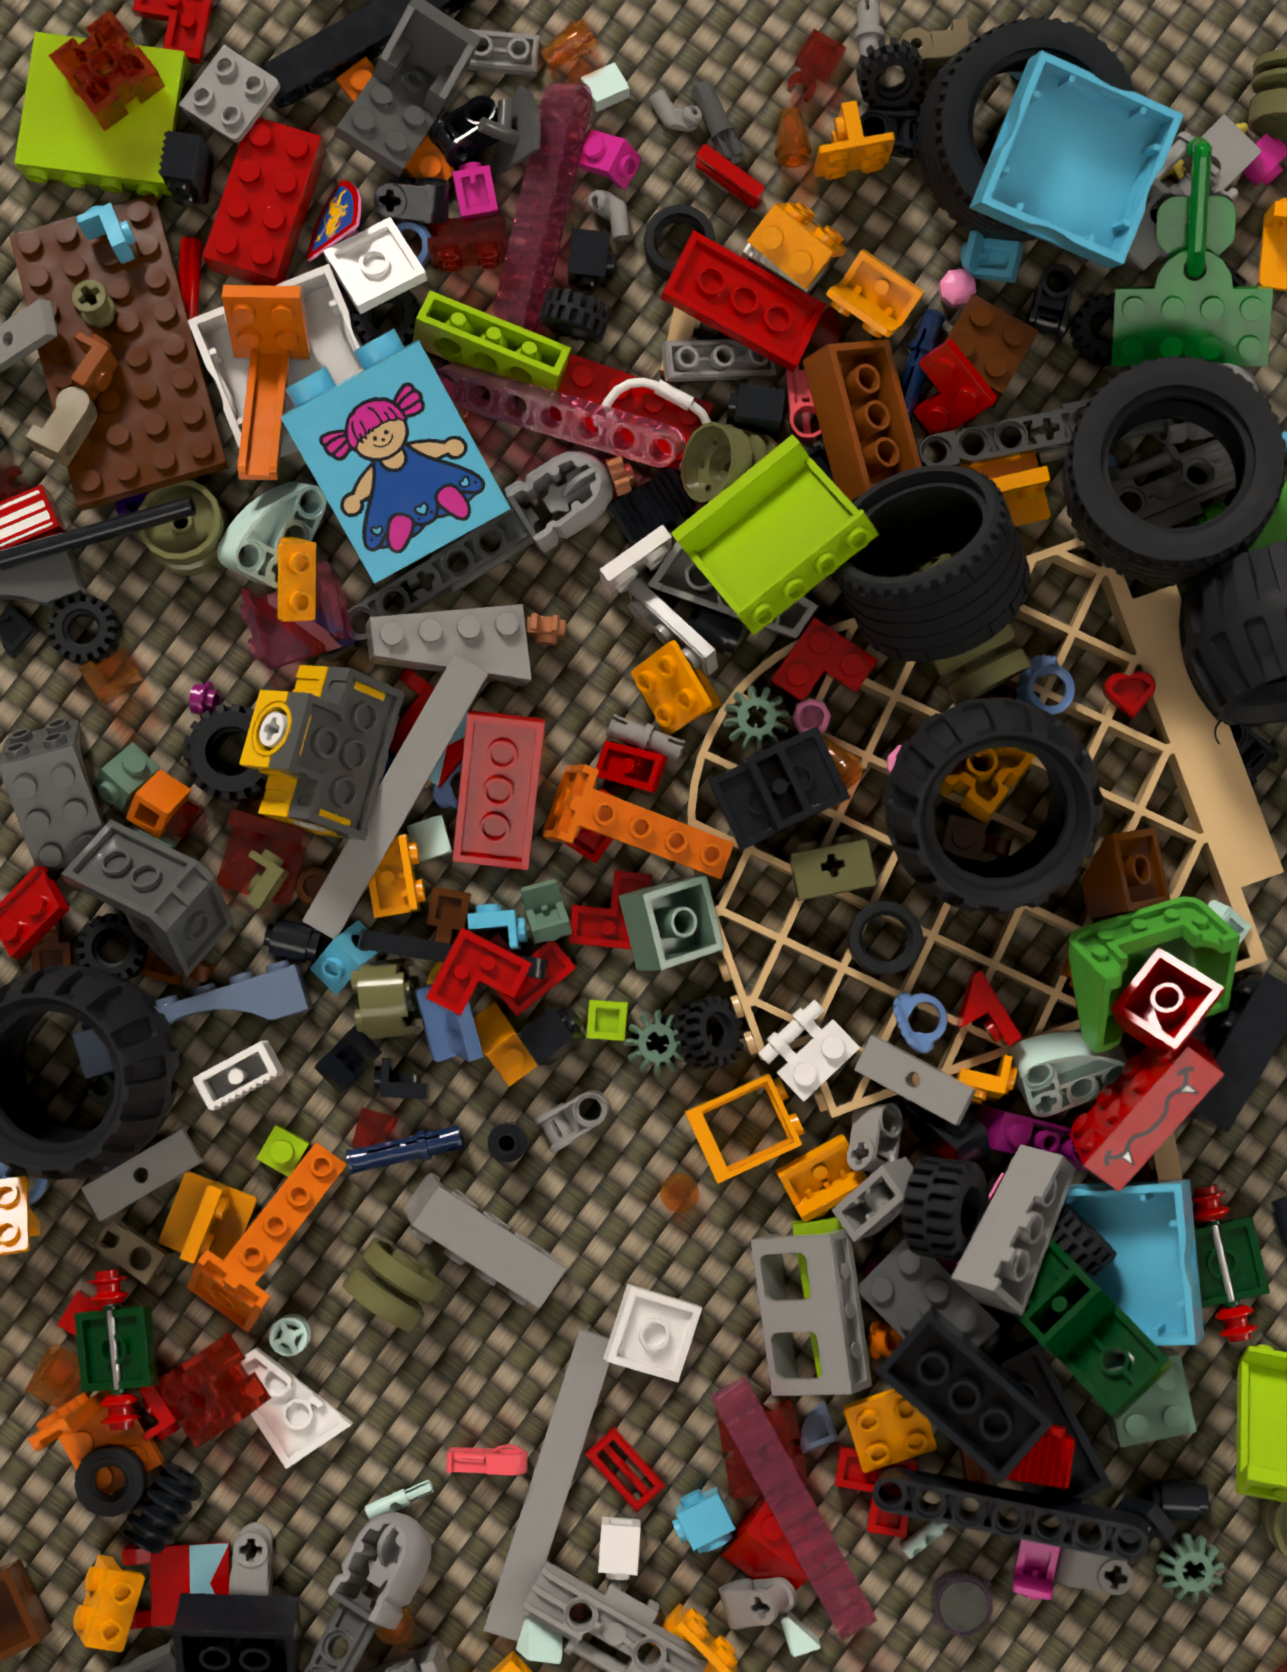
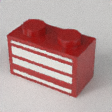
M42 484L0 502V550L67 531L51 493Z

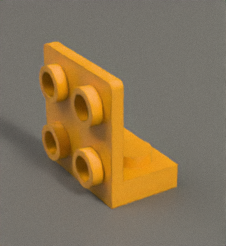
M680 1603L660 1623L659 1626L694 1645L709 1660L703 1672H738V1661L734 1657L736 1653L735 1648L722 1635L715 1638L705 1628L708 1622L695 1608L691 1607L687 1610ZM651 1643L661 1653L659 1647Z

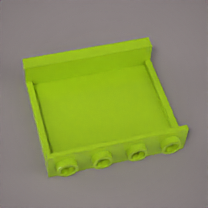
M35 32L14 164L27 180L35 183H48V179L62 181L64 185L73 188H85L86 184L96 185L110 193H122L123 189L137 191L141 196L153 193L155 198H159L160 194L171 195L158 171L161 169L159 163L163 161L160 156L164 154L162 148L165 146L163 140L166 139L164 133L167 131L176 132L183 79L189 80L191 64L185 52Z
M793 434L671 532V535L753 635L769 625L777 616L800 600L808 591L828 575H831L840 565L879 535L862 509L858 510L809 457Z
M1263 1344L1248 1346L1238 1360L1236 1494L1287 1503V1352L1277 1351L1273 1347Z

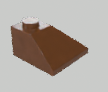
M1156 827L1105 836L1082 879L1083 900L1088 910L1089 919L1138 910L1170 900Z

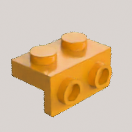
M295 537L280 538V544L278 545V620L280 621L316 620V542Z
M400 834L398 837H395L369 882L375 919L421 911L420 902H426L423 880H416L414 865L420 864L417 842H410L407 834Z
M1004 1055L998 1061L994 1075L965 1068L959 1070L954 1078L977 1089L970 1103L982 1104V1100L997 1102L1004 1094L1008 1095L1009 1090L1013 1089L1017 1074V1067L1011 1066L1013 1056Z
M843 1133L775 1170L803 1222L824 1216L829 1209L838 1205L868 1178L864 1171L858 1172L849 1167L847 1163L849 1143Z
M98 1554L95 1566H91L88 1569L85 1578L86 1596L83 1605H78L75 1611L73 1627L85 1647L122 1652L145 1577L140 1572L122 1570L111 1556Z

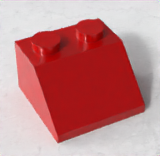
M1157 948L1113 1004L1111 1011L1115 1021L1123 1031L1148 1047L1178 1052L1224 993L1225 988L1162 949Z
M765 1490L722 1551L721 1556L754 1580L781 1577L788 1580L796 1591L811 1577L831 1548L832 1543L828 1534Z

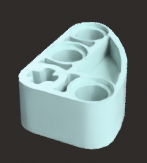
M292 481L274 487L253 500L235 517L224 533L217 549L220 563L256 583L278 589V545L280 544V538L285 537V533L289 528V537L312 541L327 505V499L320 487ZM303 493H304V494H305V502H304L303 506L301 507V506H300V500H301V496H302ZM244 547V557L239 561V551Z
M1076 1031L1053 1032L1031 1037L1017 1043L1010 1052V1056H1013L1011 1064L1013 1067H1017L1016 1084L1030 1111L1036 1117H1048L1097 1099L1104 1087L1109 1084L1113 1085L1120 1077L1124 1065L1129 1060L1120 1044L1112 1049L1096 1054L1085 1043L1081 1032Z

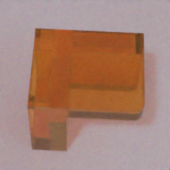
M124 649L118 650L99 664L90 660L78 668L97 698L107 705L145 680Z
M58 1343L48 1348L25 1391L57 1409L70 1400L80 1382L78 1355Z

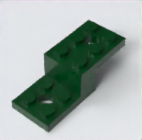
M1051 1238L1023 1316L1014 1315L1049 1352L1063 1363L1110 1416L1117 1420L1174 1363ZM1115 1353H1124L1126 1359L1124 1366L1118 1371H1109L1107 1367L1109 1358Z

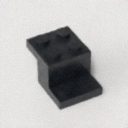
M817 726L748 757L743 764L708 780L740 851L803 823L814 815L851 798Z

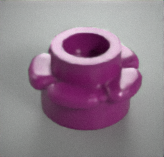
M207 681L205 685L195 684L189 698L191 713L201 716L207 710L210 712L215 711V706L221 704L220 691L215 690L214 684L210 681Z

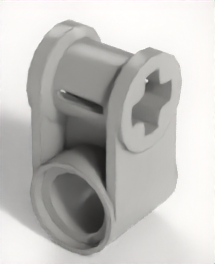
M589 1090L566 1103L555 1106L533 1121L536 1125H541L552 1144L550 1150L552 1153H555L604 1121L609 1112V1103L603 1093L597 1090ZM594 1098L600 1103L601 1114L599 1117L589 1119L582 1114L581 1103L584 1099Z
M874 1104L855 1109L852 1116V1130L847 1152V1163L851 1169L858 1172L867 1171L871 1175L881 1165L898 1160L904 1118L896 1104Z
M252 1522L247 1524L240 1531L239 1537L234 1543L229 1595H272L273 1534L264 1523ZM249 1539H255V1545L259 1547L257 1551L252 1550L251 1544L247 1543Z
M1061 1547L1054 1580L1073 1588L1091 1589L1112 1595H1121L1131 1588L1134 1574L1126 1560ZM1114 1566H1118L1121 1574L1114 1573L1113 1578L1109 1579L1106 1571L1111 1572Z
M781 1577L757 1580L740 1579L719 1588V1594L731 1630L752 1626H767L776 1620L778 1614L791 1611L797 1602L794 1587L788 1580Z

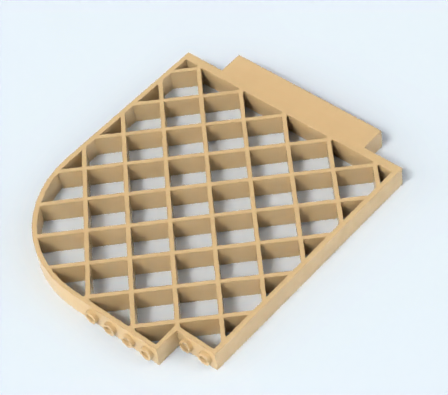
M1079 538L1026 556L1030 567V574L1034 567L1052 562L1090 580L1069 625L1024 604L1015 616L1062 639L1055 654L1059 666L1062 667L1073 644L1121 666L1120 673L1130 676L1133 672L1144 671L1151 674L1155 680V692L1146 705L1160 741L1113 720L1112 718L1117 707L1108 700L1101 714L1072 701L1067 709L1062 711L1095 727L1085 747L1092 760L1106 732L1155 755L1134 802L1128 801L1100 787L1103 795V804L1127 814L1120 833L1136 830L1139 821H1142L1188 843L1168 886L1170 900L1180 896L1201 851L1220 903L1230 906L1252 926L1239 945L1238 951L1241 958L1236 960L1235 972L1268 961L1241 887L1283 873L1284 870L1230 726L1226 725L1223 721L1220 722L1216 731L1217 739L1220 742L1218 744L1214 735L1215 726L1218 721L1199 698L1186 671L1179 637L1182 599L1176 584L1175 586H1168L1133 599L1123 574L1120 576L1113 568L1110 567L1108 569L1105 567V563L1101 560L1097 561L1091 551L1089 553L1093 563L1072 554L1086 549L1084 541H1080ZM1100 583L1127 652L1079 631ZM855 618L829 626L840 635H845L844 637L850 642L855 631L859 630ZM799 639L775 652L757 666L734 689L718 711L706 733L696 759L687 807V825L733 842V849L742 853L719 904L714 907L724 945V950H721L723 959L718 960L717 964L724 982L731 980L736 995L731 996L730 1000L735 1009L737 1019L745 1017L749 1031L743 1035L750 1055L758 1053L765 1047L751 1006L760 1008L789 1023L794 1019L792 1014L758 999L782 946L835 970L819 1003L825 1010L814 1021L819 1027L844 975L893 998H897V995L902 992L911 993L933 943L983 966L982 972L989 984L996 972L1045 995L1027 1035L1010 1046L1003 1045L1000 1040L995 1043L987 1031L971 1023L963 1028H957L958 1018L947 1013V1023L956 1027L937 1069L949 1075L958 1073L961 1068L969 1069L1008 1055L1012 1048L1022 1040L1042 1034L1080 1029L1079 1017L1044 1029L1056 1001L1077 1010L1075 998L1061 992L1067 980L1061 974L1068 956V946L1049 986L999 962L1023 912L1071 934L1072 931L1093 923L1095 918L1089 919L1087 907H1085L1078 924H1074L1038 906L1034 908L1028 906L1015 908L1013 913L1008 914L989 957H986L938 934L951 907L941 900L929 928L921 926L923 931L922 948L917 960L911 964L900 990L849 967L852 956L847 945L838 962L787 938L804 900L797 901L795 897L779 933L726 909L727 903L749 857L792 876L789 863L755 848V845L740 851L733 837L696 820L695 810L698 784L704 762L724 772L738 766L708 752L713 739L728 715L724 711L726 704H737L733 698L736 692L741 693L748 700V696L745 695L748 687L753 686L770 670L784 662ZM905 662L893 690L868 678L860 686V690L886 701V705L864 750L826 732L821 734L827 747L858 761L857 767L846 788L851 798L866 766L890 775L887 772V761L873 755V751L895 706L924 720L935 713H940L901 694L915 662ZM827 674L815 700L820 702L823 701L833 680ZM1018 675L1005 682L1004 685L1016 690L1020 676ZM1046 675L1041 686L1034 683L1033 692L1043 704L1054 706L1063 699L1064 696L1051 691L1057 676ZM761 711L757 712L758 715L765 716ZM791 716L784 720H776V722L787 726L788 729L797 732L791 721ZM1035 757L1029 769L1047 777L1046 768L1039 758ZM1167 761L1193 830L1146 809ZM938 792L937 799L965 811L960 807L964 797L954 792L949 797H946L941 792ZM850 798L840 803L836 811L829 808L816 815L831 821L820 843V848L830 845L838 826H841L891 850L876 881L877 885L873 887L868 900L850 892L832 895L863 909L879 901L898 857L892 847L889 836L844 815L851 801ZM996 812L987 824V827L991 823L1029 842L1037 834V831ZM1085 856L1080 866L1088 869L1093 858ZM693 870L694 875H704L703 873ZM878 916L879 918L885 921H888L902 929H905L904 925L898 919L892 916ZM718 917H723L774 941L749 996H746ZM920 1002L914 1007L939 1019V1013L934 1006ZM892 1005L878 1037L887 1042L897 1023L894 1005ZM806 1032L805 1035L796 1038L788 1046L791 1049L804 1046L812 1037ZM967 1033L996 1046L954 1062ZM860 1047L855 1054L861 1056L864 1048ZM915 1073L912 1081L916 1087L920 1084V1076ZM860 1074L849 1100L835 1105L827 1080L813 1092L819 1111L827 1110L831 1118L897 1095V1093L883 1087L864 1094L870 1078Z

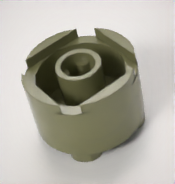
M410 957L366 962L360 965L359 970L351 971V987L354 994L358 993L359 1009H356L354 1014L356 1029L358 1032H366L371 1040L420 1033L421 1027L414 1026L415 1019H421L414 994L415 989L420 987L418 975L410 976L408 967L415 966Z

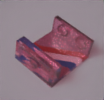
M327 561L316 564V620L280 621L278 620V591L258 597L248 587L241 589L244 604L240 605V611L245 624L250 626L252 638L248 639L250 652L254 660H259L270 671L355 643L339 574Z

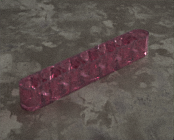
M551 82L544 89L539 109L541 122L540 150L528 157L493 311V316L537 334L542 327V323H539L538 318L547 290L552 285L592 108V93L589 86L585 83Z
M458 362L447 363L435 370L454 406L459 409L653 467L662 468L668 466L685 448V439L682 432L672 425ZM444 374L453 379L455 383L454 390L447 388L445 385ZM479 385H483L489 390L490 401L480 396ZM514 396H519L525 401L526 411H521L515 406ZM550 406L558 408L562 414V422H557L551 417L549 412ZM586 417H590L597 422L598 433H594L586 427ZM621 428H627L633 433L635 437L634 443H628L622 438ZM658 438L664 439L670 444L671 454H665L658 449Z
M743 1376L711 1394L710 1397L841 1639L845 1640L877 1622L878 1620L747 1378Z

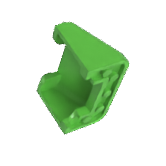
M1186 896L1174 898L1072 931L1069 935L1067 953L1080 1029L1085 1043L1096 1054L1112 1049L1120 1044L1122 1029L1115 1021L1111 1007L1157 948L1162 949L1225 988L1224 993L1205 1017L1228 1010L1240 935L1200 899Z

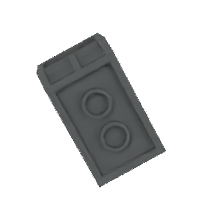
M411 0L383 50L373 76L338 124L334 136L400 177L428 135L432 125L439 119L454 96L481 37L427 1Z
M111 819L61 873L66 884L123 911L132 930L175 973L185 978L190 975L234 923L215 876L199 861Z

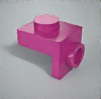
M591 129L574 163L581 170L610 178L618 188L626 190L632 177L637 172L641 157L626 139Z
M1020 1539L1013 1572L1012 1591L1031 1600H1051L1053 1580L1061 1547Z

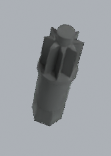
M708 80L695 84L691 92L710 131V138L714 142L718 153L738 167L742 164L740 158L745 152L737 137L735 128L730 124L712 82Z

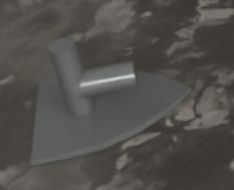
M519 84L512 100L501 99L498 101L497 122L482 117L478 123L479 132L500 140L496 144L493 173L495 178L540 150L541 122L538 104L532 92Z

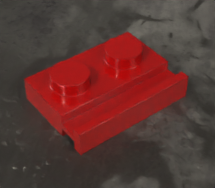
M36 865L0 902V940L10 958L22 959L70 910L55 881L49 879L47 875L49 871L46 867Z

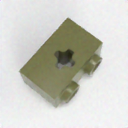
M857 834L834 838L835 845L820 848L819 841L796 845L797 852L791 853L788 857L797 901L876 886L868 839L858 841ZM827 856H832L833 862H841L842 868L835 872L836 877H831L829 871H822L821 865L827 862Z

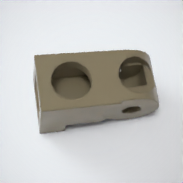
M968 18L953 19L950 30L927 32L922 28L916 27L908 29L902 35L900 45L903 39L909 41L910 47L914 45L922 56L926 70L941 69L950 58L969 44Z
M76 386L65 388L58 394L56 409L44 427L40 428L33 424L25 437L36 452L68 467L86 436L91 431L97 418V409L84 389Z
M113 1216L109 1218L93 1243L100 1252L145 1285L156 1283L175 1255V1252L159 1245L142 1232L139 1233L126 1222Z

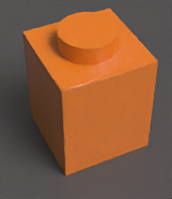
M159 769L135 793L126 819L159 839L182 815L192 789Z

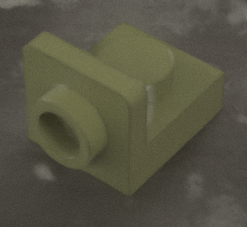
M265 848L262 854L251 850L248 857L267 869L263 874L258 872L246 890L250 893L246 902L262 911H266L290 872L281 867L285 860Z

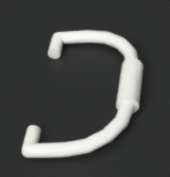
M643 377L627 379L613 387L603 400L593 420V425L611 435L615 426L604 421L612 404L621 393L638 387L655 390L654 394L686 411L689 408L699 417L702 425L710 423L711 420L706 410L693 400V396L661 379L658 382Z

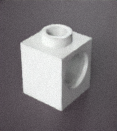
M602 1517L598 1573H606V1578L612 1580H628L629 1575H638L641 1519Z

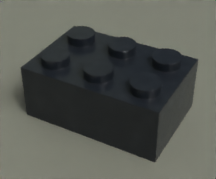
M181 1593L173 1626L176 1672H299L302 1655L299 1597Z

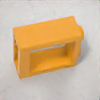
M766 1073L684 1111L717 1184L802 1145L799 1136L805 1134L797 1114L794 1112L789 1115L783 1104V1100L789 1097L779 1077L772 1080L771 1075ZM764 1086L787 1138L726 1166L703 1114Z

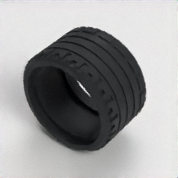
M954 465L918 467L895 474L879 482L853 502L858 510L862 509L879 535L834 571V574L862 636L874 650L881 652L882 655L910 662L937 661L951 658L975 649L990 640L1006 627L1019 612L1030 588V567L1002 492L996 483L985 474L978 473L974 469ZM961 550L947 561L929 570L908 576H899L913 565L935 554Z

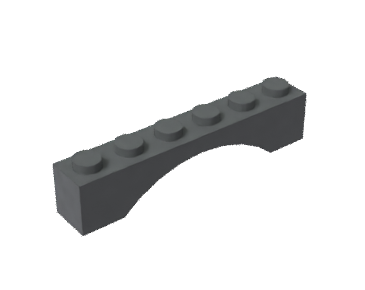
M70 551L0 571V601L36 603L53 609L55 605L60 607L63 604L61 600L65 597L72 599L74 598L73 594H81L83 596L88 594L74 554Z

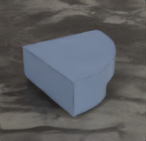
M824 1401L814 1406L802 1422L799 1439L803 1454L839 1440Z

